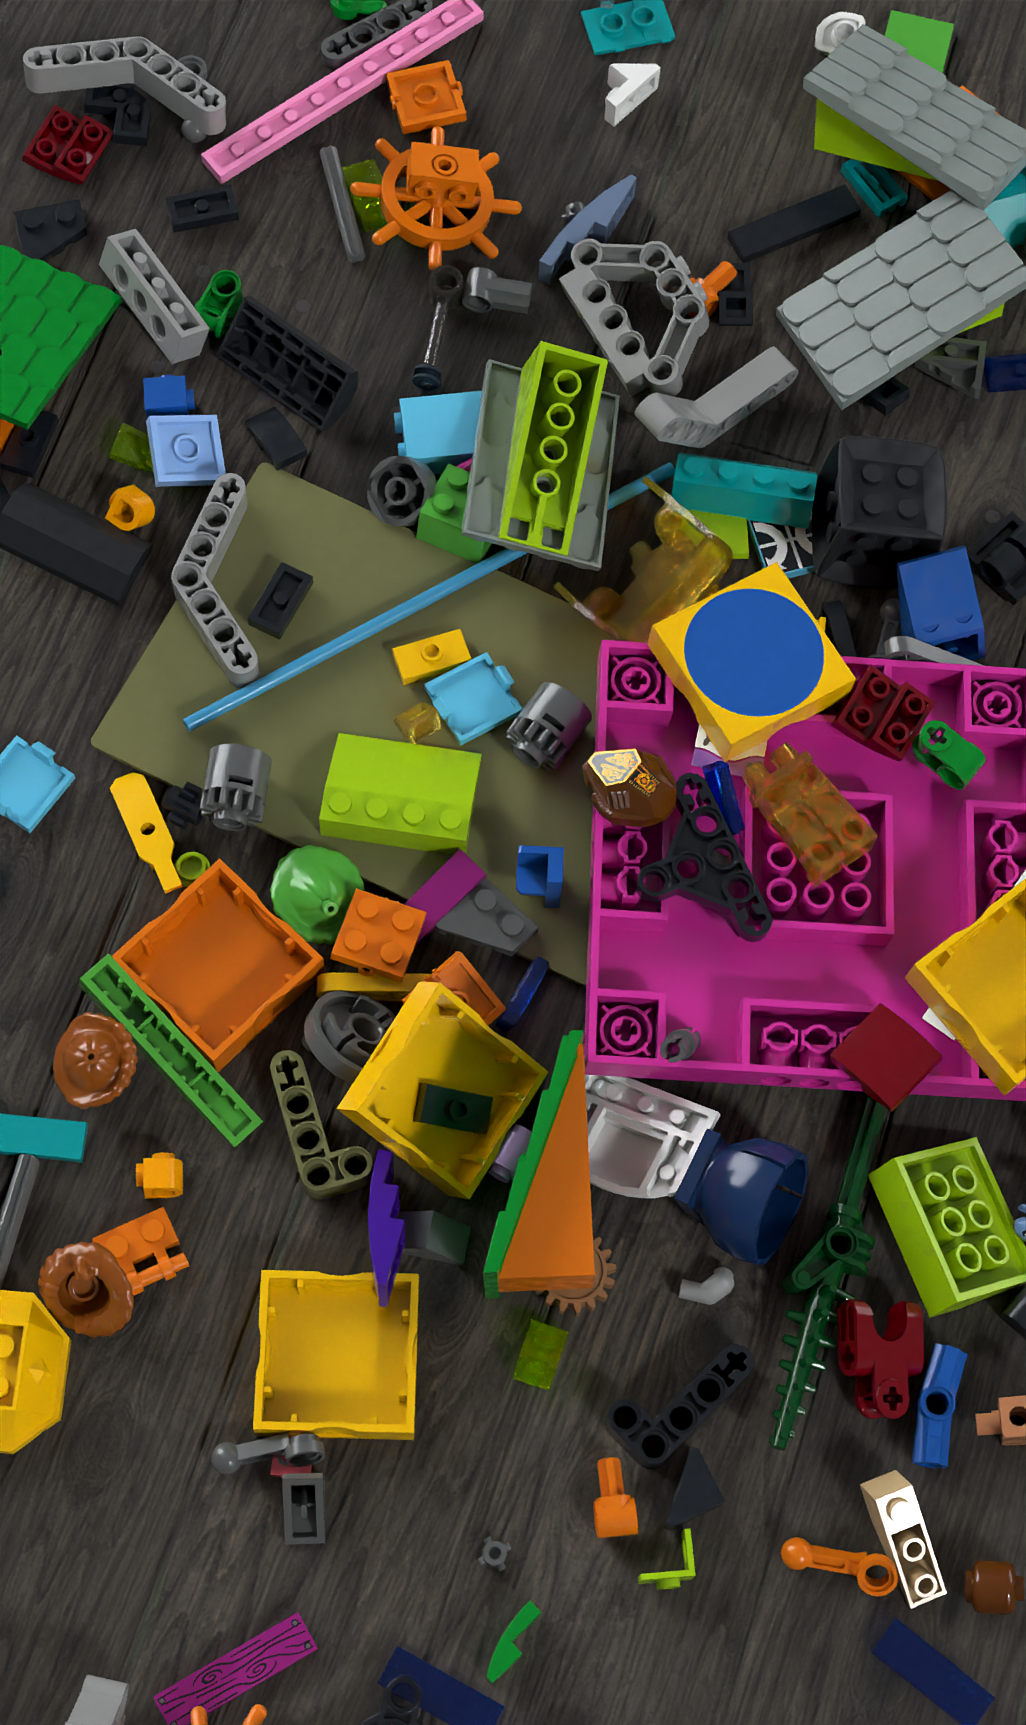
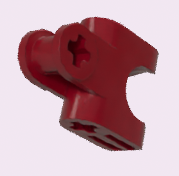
M847 1299L838 1308L839 1367L844 1375L855 1376V1405L859 1413L865 1418H900L909 1407L908 1377H917L924 1365L923 1313L921 1307L915 1302L901 1301L890 1308L887 1315V1329L882 1338L874 1328L873 1312L868 1304L858 1299ZM867 1397H872L873 1401H868ZM891 1397H897V1401H891Z

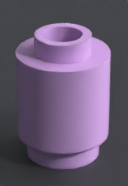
M514 1123L505 1135L488 1173L504 1183H508L510 1179L513 1180L520 1154L527 1152L532 1132Z

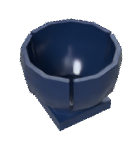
M706 1129L674 1199L690 1219L706 1226L716 1246L738 1260L756 1265L766 1264L782 1245L793 1225L803 1199L787 1190L776 1187V1185L784 1186L803 1195L809 1172L807 1154L791 1145L761 1138L728 1145L721 1134Z

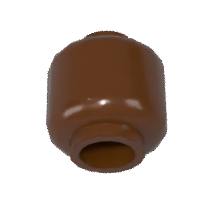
M978 1560L974 1563L973 1570H966V1602L973 1603V1608L977 1613L1009 1615L1015 1610L1016 1601H1024V1576H1016L1015 1567L1011 1562Z

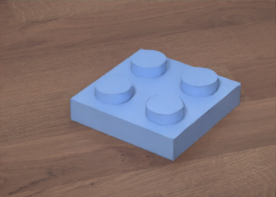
M217 415L148 417L146 424L156 487L214 485L218 477L226 474Z

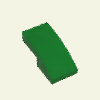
M531 1600L511 1621L494 1651L486 1676V1680L490 1685L522 1656L520 1650L512 1642L541 1614V1611Z

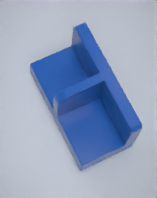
M518 846L516 868L517 892L521 895L545 896L544 908H559L563 883L564 847Z

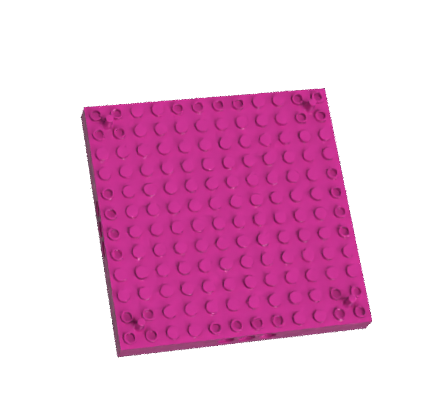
M602 640L597 659L594 753L637 749L658 756L661 755L675 782H677L679 777L687 773H695L702 776L707 782L770 911L772 925L764 939L758 942H749L739 936L729 915L678 895L653 903L642 899L635 887L638 874L645 866L665 859L681 820L677 806L675 805L674 811L664 822L648 827L611 825V822L602 817L593 804L584 1041L585 1075L862 1091L861 1083L831 1063L830 1054L879 1003H882L919 1032L937 1049L943 1058L910 1094L1026 1101V1079L1004 1096L956 1038L954 1040L922 1018L929 1007L904 978L920 959L954 933L975 923L989 906L1015 886L1026 870V669L841 656L856 678L852 689L864 669L869 665L874 666L899 685L908 682L936 702L922 727L929 721H942L965 740L976 745L984 753L986 762L963 790L950 787L936 773L913 756L911 745L903 759L898 762L859 744L832 727L831 724L846 699L806 720L787 725L773 734L767 741L759 781L692 766L699 723L691 704L684 694L674 686L647 645L648 643ZM930 739V744L935 745V742ZM686 785L683 795L690 794L695 802L694 811L699 807L696 802L698 789L691 790ZM701 816L696 820V825L702 832L709 833L717 827L716 822L708 816ZM721 848L716 849L721 851L724 856L728 855L732 862V856L729 851ZM682 862L677 866L679 874L684 878L690 879L698 875L697 867L691 862ZM648 875L643 879V884L649 891L658 892L664 888L663 880L657 875ZM735 881L728 884V892L734 898L740 899L748 895V889L742 882ZM751 902L745 907L749 914L745 925L747 927L754 926L757 931L762 921L752 918L749 909L754 902ZM685 1027H692V1033L697 1030L701 1036V1043L691 1057L670 1063L668 1062L669 1056L665 1059L661 1056L660 1046L672 1031Z

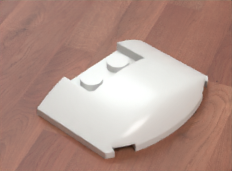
M585 1075L590 1183L612 1193L628 1197L659 1198L675 1196L706 1129L713 1131L720 1113L628 1077Z

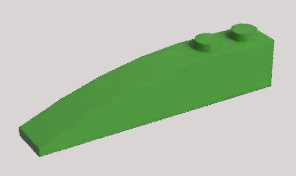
M109 953L79 979V987L106 1016L113 1017L117 1022L125 1025L126 1030L131 1032L133 1036V1043L136 1045L137 1050L234 1148L263 1122Z

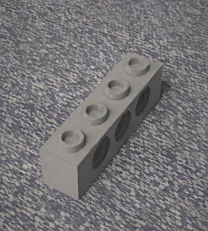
M137 229L107 237L99 266L170 363L175 364L199 356L210 328Z

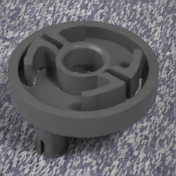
M341 990L329 992L317 1000L307 1015L304 1023L305 1035L302 1038V1044L331 1073L353 1084L396 1018V1015L387 1007L366 995Z

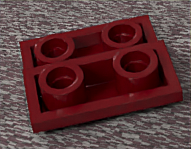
M54 105L23 153L22 161L54 177L83 185L112 139L114 131L87 115L81 120Z
M869 665L864 669L831 726L859 744L899 762L905 756L936 702L908 682L899 685L874 666Z
M879 1003L830 1054L832 1064L861 1083L862 1091L891 1112L943 1059L942 1055L931 1043L882 1003Z

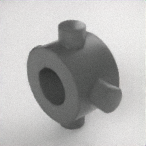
M573 202L567 205L565 208L566 214L562 215L563 220H568L570 223L586 207L585 204Z
M491 1537L485 1538L483 1540L485 1543L483 1556L478 1558L480 1565L487 1564L491 1567H497L499 1571L506 1568L504 1562L507 1552L512 1549L508 1542L503 1544L499 1541H492Z

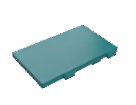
M632 0L615 5L606 3L601 4L600 8L581 11L594 56L611 52L617 53L626 49L675 40V34L663 0Z

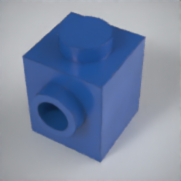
M166 374L156 378H143L144 404L147 419L149 416L189 415V410H195L194 390L187 389L185 376Z

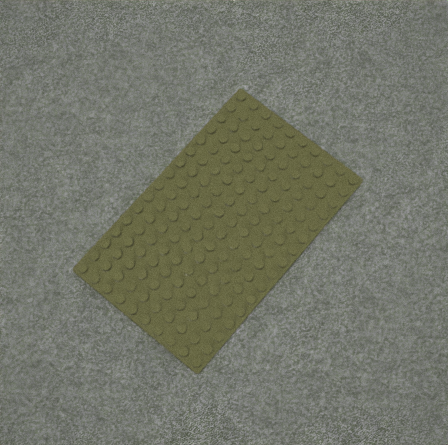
M261 463L246 486L247 510L211 584L256 651L260 679L477 563L416 539L417 532L404 526L386 524L366 508L282 469L277 471L269 463ZM206 551L204 556L209 555L210 552ZM283 562L313 576V585L279 640L249 626L248 617L280 563ZM495 570L189 732L183 723L184 718L239 690V688L230 683L183 608L176 600L92 736L91 745L95 750L171 787L177 785L184 788L185 783L188 781L202 788V791L209 752L212 747L221 744H239L259 749L271 757L272 765L262 823H256L255 828L296 848L313 845L341 852L358 867L362 880L405 901H408L453 855L321 836L319 817L325 784L338 734L343 733L480 753L482 758L466 855L486 873V878L538 926V932L515 954L586 988L593 806L591 795L593 794V789L586 786L581 767L594 753L597 659L602 640L648 643V640L499 570ZM188 581L185 587L193 586L196 582ZM204 608L199 613L210 614L214 609ZM461 629L471 659L487 652L495 667L503 665L506 667L515 681L510 686V692L518 700L522 708L526 706L542 683L550 682L564 687L582 700L592 714V721L556 770L551 768L548 771L543 765L538 769L532 768L515 756L512 750L514 743L506 739L508 735L506 732L517 717L460 746L424 689L425 683L443 674L403 685L392 655V648ZM224 635L219 637L217 641L227 642L233 637ZM237 656V657L235 658V660H236V666H237V665H241V666H242V664H241L240 661H239V657ZM518 846L564 847L563 883L559 908H544L545 896L521 895L517 892L516 868Z

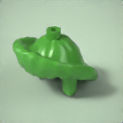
M306 845L302 848L291 850L287 856L280 859L277 869L273 874L274 880L270 888L271 901L274 905L273 910L282 921L288 923L306 942H314L316 945L323 943L330 945L336 942L356 888L364 891V883L360 877L358 867L341 852L328 850L326 847Z

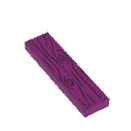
M299 1612L163 1690L153 1696L167 1725H191L190 1714L194 1707H204L208 1715L317 1651L318 1648Z

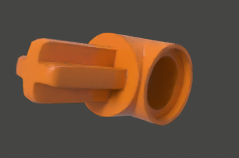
M721 262L704 280L702 278H690L693 284L698 281L707 295L708 299L704 303L709 317L718 306L719 297L717 294L737 275L736 269L729 262ZM691 312L688 314L694 318L698 313Z
M607 1457L598 1460L597 1468L601 1497L593 1502L597 1538L638 1534L635 1500L631 1495H625L620 1459Z

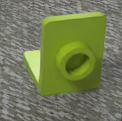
M690 1528L684 1529L681 1532L685 1570L640 1574L638 1584L656 1583L657 1590L680 1588V1581L692 1580L696 1576Z

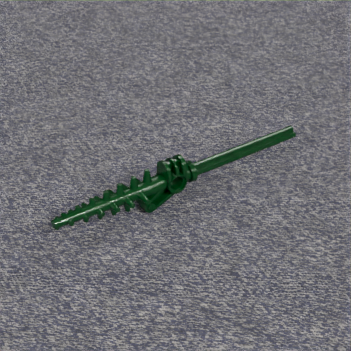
M868 1095L866 1096L836 1203L830 1204L826 1216L829 1218V1221L823 1224L821 1234L782 1279L784 1290L791 1295H797L808 1288L809 1292L803 1313L789 1309L785 1313V1317L800 1325L798 1337L786 1334L782 1337V1342L794 1348L792 1361L781 1359L778 1365L789 1373L786 1385L778 1384L775 1392L783 1396L780 1410H774L772 1413V1417L777 1422L774 1434L769 1438L771 1447L777 1450L785 1451L788 1439H793L795 1436V1431L792 1430L796 1415L804 1416L806 1408L800 1405L804 1391L814 1393L816 1390V1386L808 1382L811 1369L824 1371L826 1368V1363L816 1358L818 1347L823 1346L831 1349L836 1347L837 1342L823 1334L826 1323L838 1326L837 1314L831 1311L833 1301L843 1303L847 1299H857L838 1287L842 1274L845 1273L859 1277L865 1276L868 1270L865 1262L871 1260V1254L868 1251L873 1249L875 1245V1239L866 1234L864 1230L862 1213L858 1208L887 1108ZM830 1238L835 1239L840 1244V1254L832 1249Z

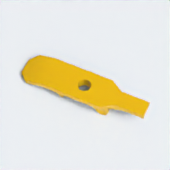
M130 773L115 779L110 787V791L139 858L148 863L152 871L155 870L165 894L183 887L172 861L174 842L145 776ZM146 829H154V832L150 835L143 834Z

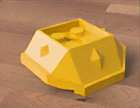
M0 1290V1453H16L44 1430L49 1429L60 1421L62 1415L72 1341L38 1297L31 1292Z

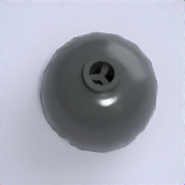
M391 456L380 461L372 471L370 479L373 480L371 490H367V499L371 511L380 521L393 526H413L418 524L420 510L427 498L432 496L437 480L427 464L408 456Z

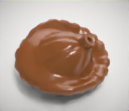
M85 1012L71 1021L67 1031L63 1033L59 1043L56 1045L53 1059L55 1082L69 1104L80 1109L99 1107L112 1102L114 1097H119L123 1093L124 1088L129 1087L131 1078L136 1072V1063L138 1062L136 1055L137 1047L133 1043L131 1032L126 1030L124 1024L104 1014Z
M79 1242L68 1244L64 1248H57L53 1255L46 1258L45 1264L40 1269V1278L38 1279L39 1294L44 1300L45 1308L51 1311L53 1318L60 1321L63 1327L72 1329L77 1334L96 1338L98 1336H112L130 1321L134 1308L132 1286L110 1250L96 1242Z

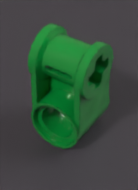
M221 270L215 273L201 299L194 306L210 328L209 331L214 333L216 338L220 340L225 338L243 300L239 276L230 270ZM226 290L233 291L229 294H222V292Z
M938 720L927 722L911 744L913 756L936 773L947 785L957 790H963L986 762L984 753L976 745L968 742L946 723ZM929 740L934 741L935 745L930 744Z

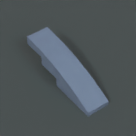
M629 175L613 185L570 221L557 235L540 259L538 280L550 285L565 260L573 263L571 251L579 241L594 239L599 243L606 244L634 198L637 177Z

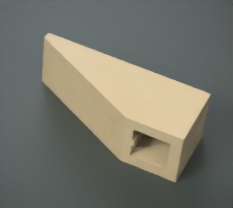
M897 1470L860 1484L871 1521L887 1557L896 1565L898 1583L910 1609L947 1594L912 1484Z

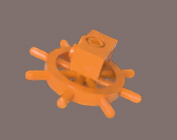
M440 126L432 129L431 144L412 142L411 148L401 154L386 139H378L375 143L376 149L390 162L384 172L381 185L354 182L350 187L353 195L379 198L381 211L388 224L373 234V243L375 245H382L398 234L407 242L429 250L428 266L433 272L439 271L442 267V251L455 250L470 243L477 246L488 258H496L498 248L483 234L490 220L491 213L516 215L522 210V205L518 201L494 198L492 184L485 172L498 164L499 155L491 152L479 160V150L444 146L445 133L444 129ZM404 176L406 178V188L397 187V182ZM398 201L414 202L417 204L405 212ZM457 208L478 211L468 220ZM426 215L429 217V226L421 224L417 220ZM446 216L456 227L443 228V217Z

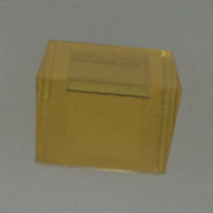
M420 702L393 719L408 743L412 744L441 729L437 709L425 702Z

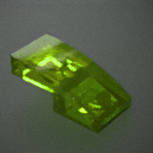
M374 159L342 167L349 193L365 232L387 225L388 223L381 211L379 198L356 196L350 190L354 182L381 185L383 177Z
M122 423L108 457L126 465L154 473L148 434Z

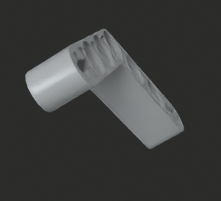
M134 36L35 47L27 50L23 55L25 84L32 92L51 93L134 83L184 120L188 119L194 122L204 134L216 135L223 132L226 127L225 96L144 37Z
M773 346L696 401L653 393L639 404L635 410V416L659 441L703 448L786 389L797 377L798 369Z
M227 473L221 475L215 481L172 570L171 579L177 601L230 683L241 689L259 679L258 656L211 584L248 506L245 481L237 474ZM214 522H222V523H224V524H223L222 526H220V527H211V526H210V525L213 524ZM201 551L210 552L209 555L204 557L196 556ZM186 581L196 582L193 586L189 587L181 585ZM204 608L214 609L210 614L199 613ZM224 635L233 637L227 642L217 641L219 637ZM237 656L239 657V661H240V663L242 664V666H241V665H237V666H236V660H235V658H236Z

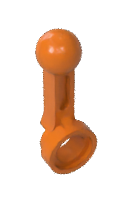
M800 1537L788 1539L781 1549V1558L790 1569L802 1570L806 1567L854 1575L857 1577L860 1588L872 1596H884L890 1593L898 1582L895 1563L889 1557L882 1554L874 1553L867 1556V1552L854 1553L810 1545L808 1541ZM874 1565L883 1566L888 1570L887 1574L879 1579L869 1577L866 1571Z

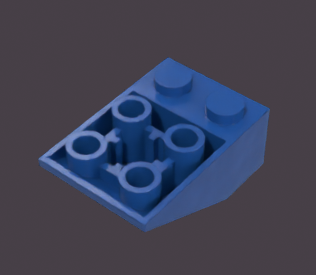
M963 545L897 563L901 635L917 639L972 661L986 657L984 624L966 547Z

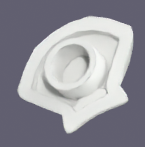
M838 12L825 18L816 30V50L828 56L840 44L842 45V42L862 24L865 25L864 17L849 12Z

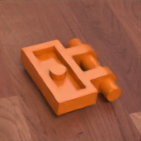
M164 1206L92 1238L93 1242L107 1248L115 1256L119 1266L123 1269L131 1283L133 1296L143 1292V1287L163 1278L166 1281L177 1276L176 1272L190 1266L184 1252L172 1258H169L166 1250L180 1245ZM153 1256L156 1257L158 1264L141 1272H136L135 1264Z

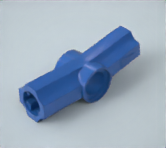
M937 1343L933 1345L919 1396L914 1402L916 1419L912 1464L921 1467H948L951 1418L955 1410V1397L968 1355L950 1345ZM927 1397H936L941 1401L943 1405V1413L941 1415H935L927 1409Z

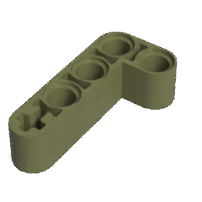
M291 1050L277 1053L272 1058L270 1064L271 1076L305 1193L313 1199L320 1200L367 1186L371 1181L373 1173L370 1153L359 1146L330 1152L302 1057ZM290 1066L293 1071L295 1086L290 1088L286 1075L283 1072V1068ZM296 1100H302L308 1104L306 1111L301 1114L290 1112L288 1107ZM308 1135L314 1136L319 1140L317 1146L309 1150L302 1149L298 1145L301 1138ZM355 1160L362 1161L366 1165V1169L359 1175L349 1174L345 1169L349 1162ZM316 1171H323L329 1175L328 1181L321 1186L312 1185L308 1179Z

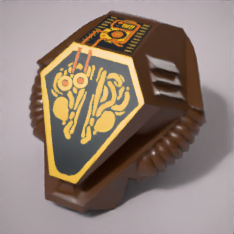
M637 749L595 752L581 767L586 786L593 789L591 800L594 807L602 817L611 822V825L648 827L666 821L674 811L677 800L676 782L661 755L658 756Z

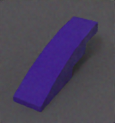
M378 1149L370 1182L368 1226L371 1268L379 1306L387 1307L406 1244L405 1220L397 1219L400 1210L399 1186L392 1185L394 1177L393 1152Z

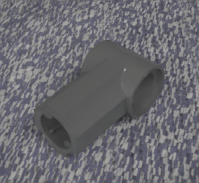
M484 267L472 268L468 272L462 303L466 309L476 313H486L495 308L527 314L533 283L499 278L495 272Z

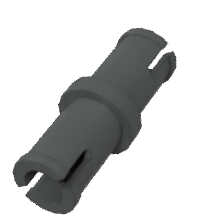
M692 1027L672 1031L660 1046L661 1056L664 1059L669 1056L668 1062L670 1063L691 1057L701 1043L699 1032L696 1030L692 1033Z

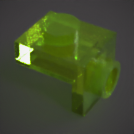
M532 1320L513 1375L514 1379L531 1386L550 1390L569 1332Z

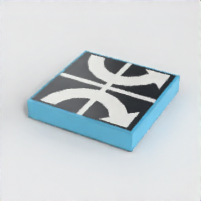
M812 512L808 529L747 520V528L762 569L777 562L787 578L815 572L812 555Z

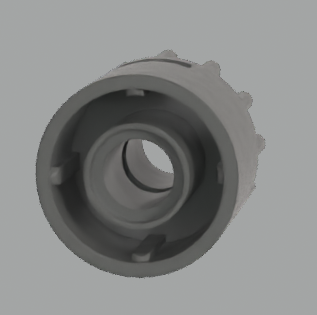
M544 682L539 686L506 733L508 735L506 739L514 743L512 745L513 753L524 764L535 769L543 765L548 771L551 768L556 770L592 721V714L584 702L575 694L560 685Z
M221 744L212 747L209 752L200 804L201 815L210 816L209 821L213 822L215 826L229 831H241L246 828V824L255 827L256 823H262L272 765L271 757L259 749L245 745Z

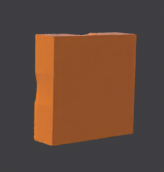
M220 858L188 886L165 913L146 924L112 955V958L217 1072L226 1066L317 981L318 975L325 973L324 958L288 923L273 915L262 904L257 894Z

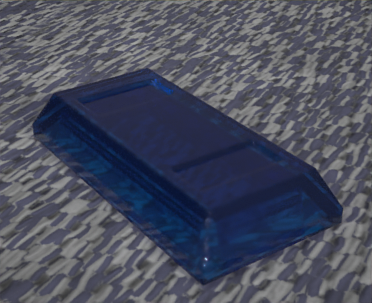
M720 760L702 766L705 781L732 835L739 834L745 827L729 764Z

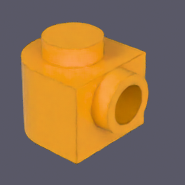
M135 485L118 488L109 499L110 508L105 519L121 530H133L148 525L153 520L155 506L152 499Z
M168 1152L155 1153L152 1155V1158H143V1163H136V1187L143 1186L145 1199L172 1198L182 1195L183 1162L175 1159V1154Z

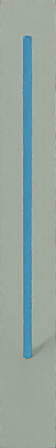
M669 462L610 493L607 511L674 476L675 468ZM506 548L184 718L183 723L189 732L514 561L527 554V552Z

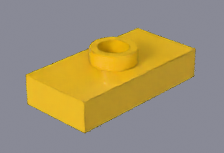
M461 629L392 648V655L403 685L447 673L472 660Z

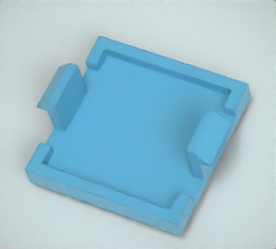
M487 652L424 684V689L431 698L434 707L446 722L460 746L517 717L523 710L518 700L510 692V686L515 681L504 665L494 666V662Z
M16 735L0 754V815L7 817L28 833H31L74 781L75 775L54 762L53 756L56 752L39 741L29 746L26 741Z

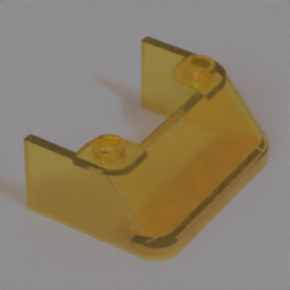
M645 476L641 482L666 502L657 512L654 520L655 529L666 540L665 544L622 595H619L610 587H599L594 589L584 601H581L559 582L554 586L574 608L615 641L648 643L652 625L701 601L727 571L733 559L732 550L728 544L667 492Z

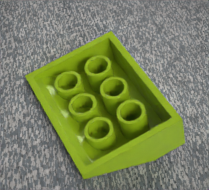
M339 733L325 784L319 824L321 836L454 855L461 849L466 854L482 754Z
M977 1137L895 1157L868 1175L929 1318L963 1308L1026 1284V1246L1013 1229L1014 1219Z

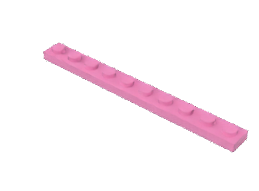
M448 0L203 152L201 154L202 163L221 184L225 183L386 82V73L408 68L483 21L484 12L473 0Z

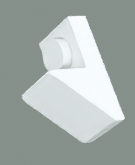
M611 64L609 66L607 83L612 90L605 99L604 119L612 126H615L658 88L660 67L656 64Z

